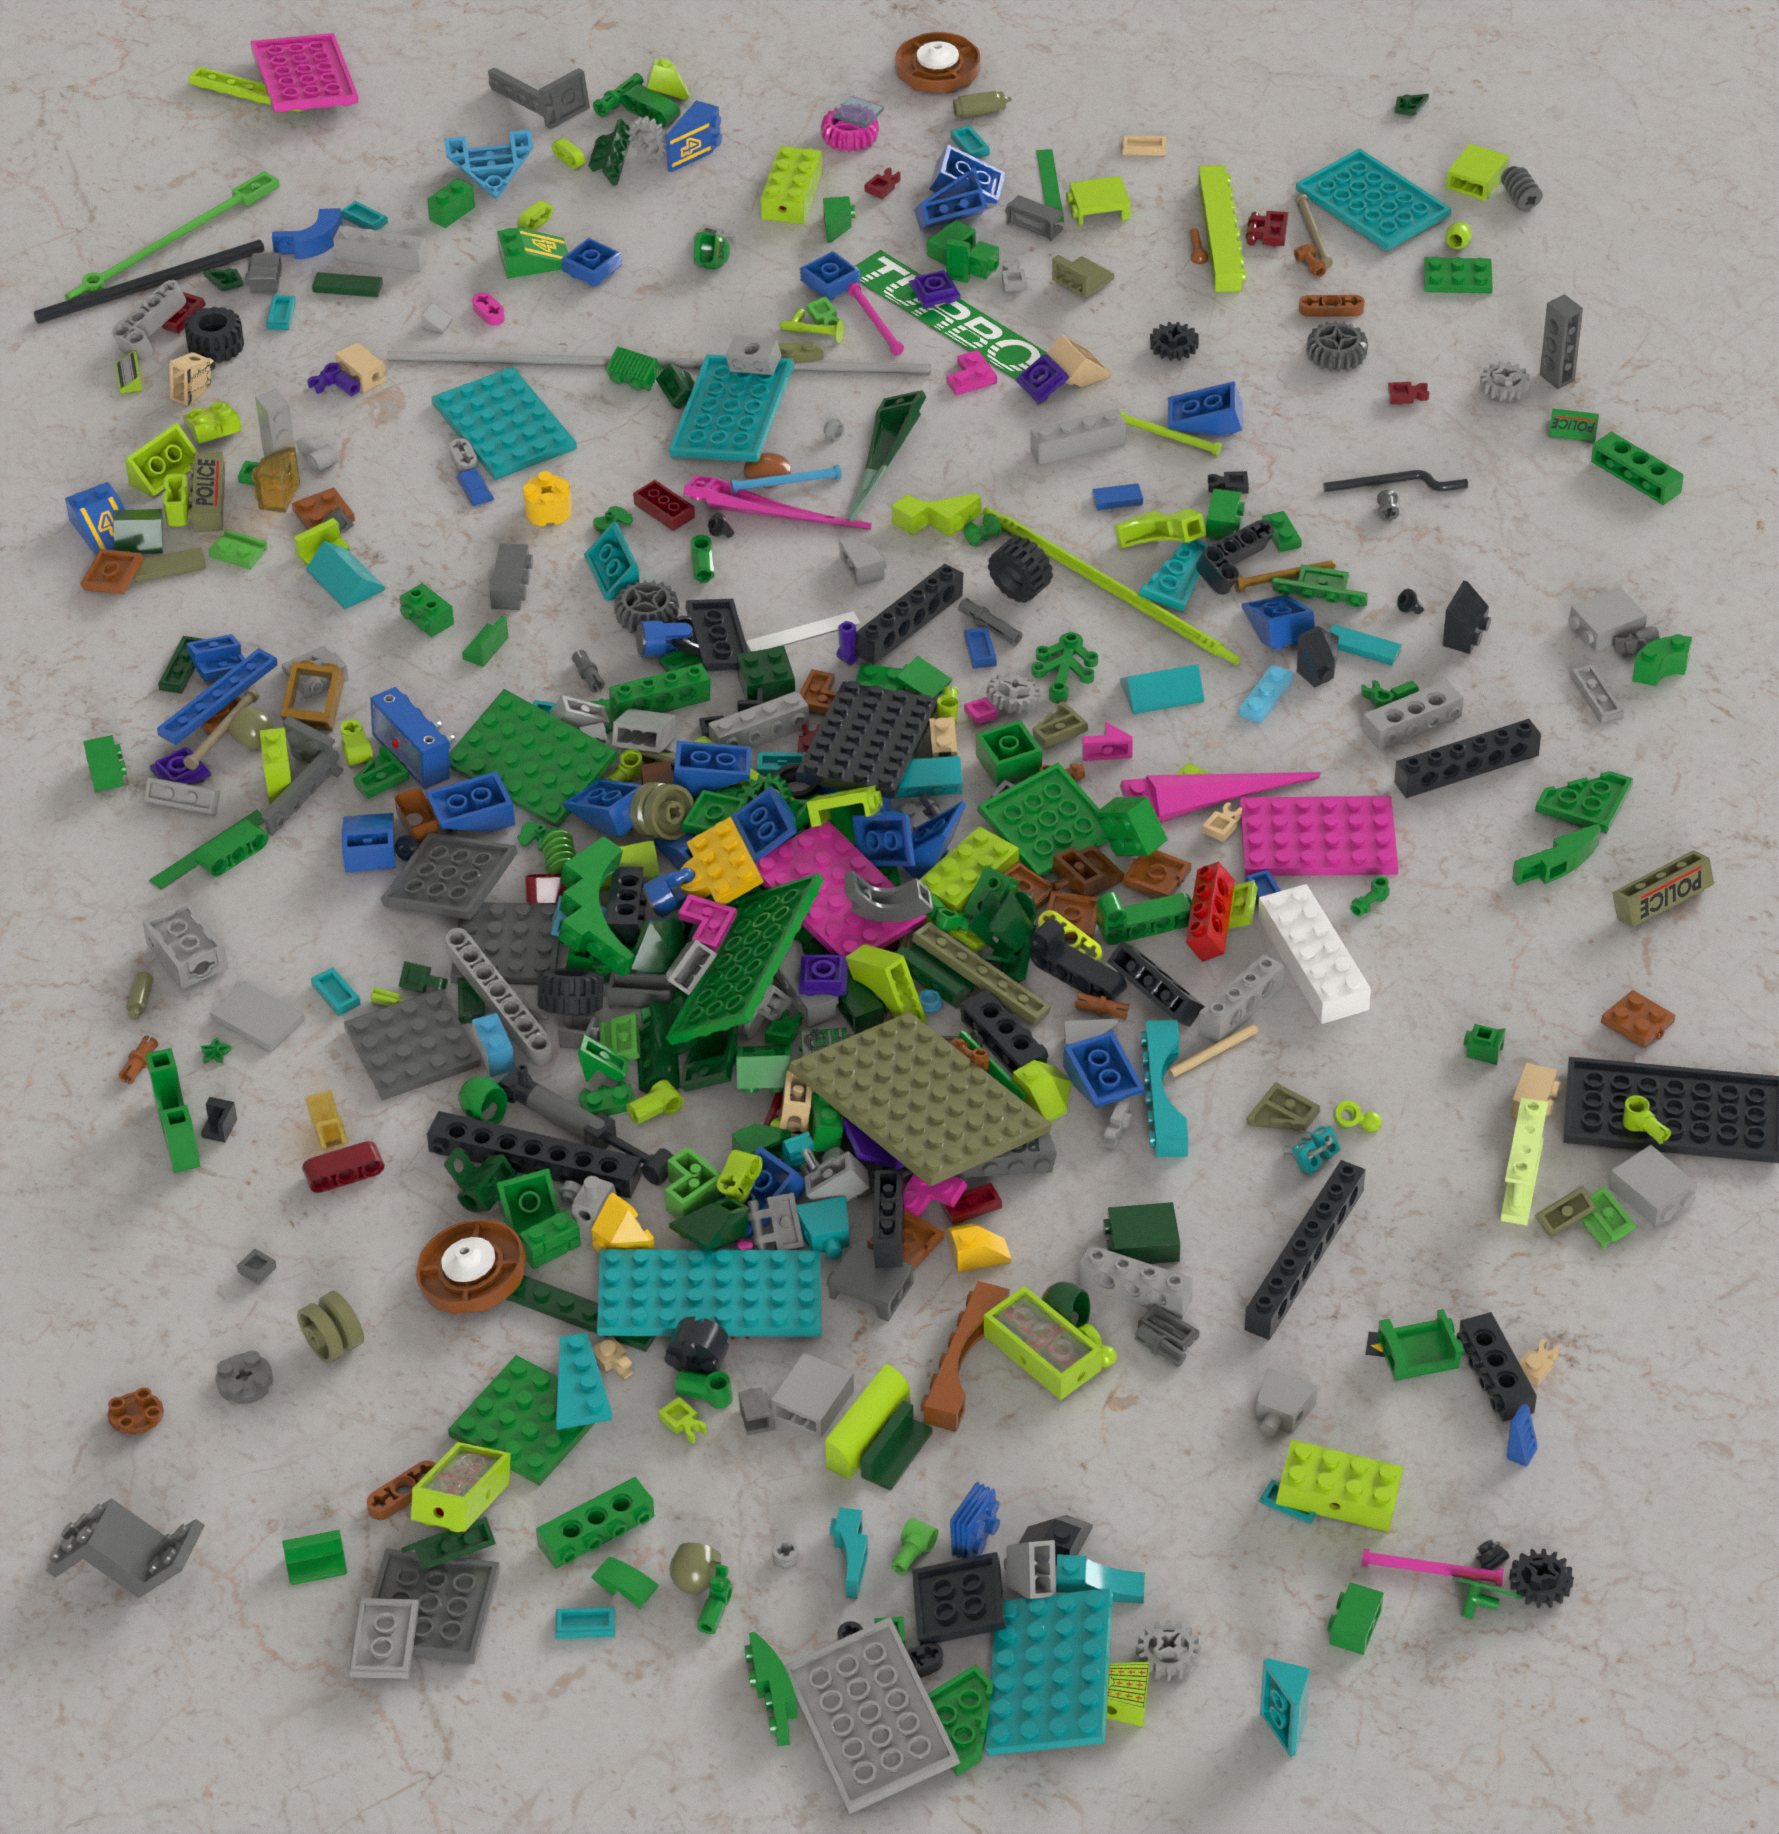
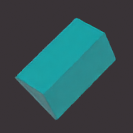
M613 521L584 553L604 598L608 601L616 599V596L620 594V590L626 589L627 585L633 586L635 581L640 583L639 567L617 522Z
M326 541L322 543L306 568L307 572L344 609L385 590V586L346 548Z
M1198 664L1120 678L1121 686L1133 714L1204 702Z
M1268 1658L1263 1660L1260 1714L1288 1755L1292 1757L1296 1755L1306 1723L1310 1668Z

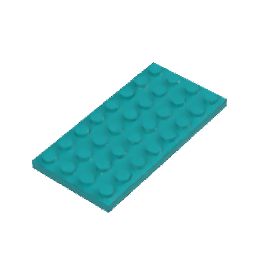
M600 1249L597 1336H673L678 1323L682 1319L696 1317L695 1321L703 1322L705 1318L714 1321L727 1332L728 1336L821 1337L820 1250L706 1251Z

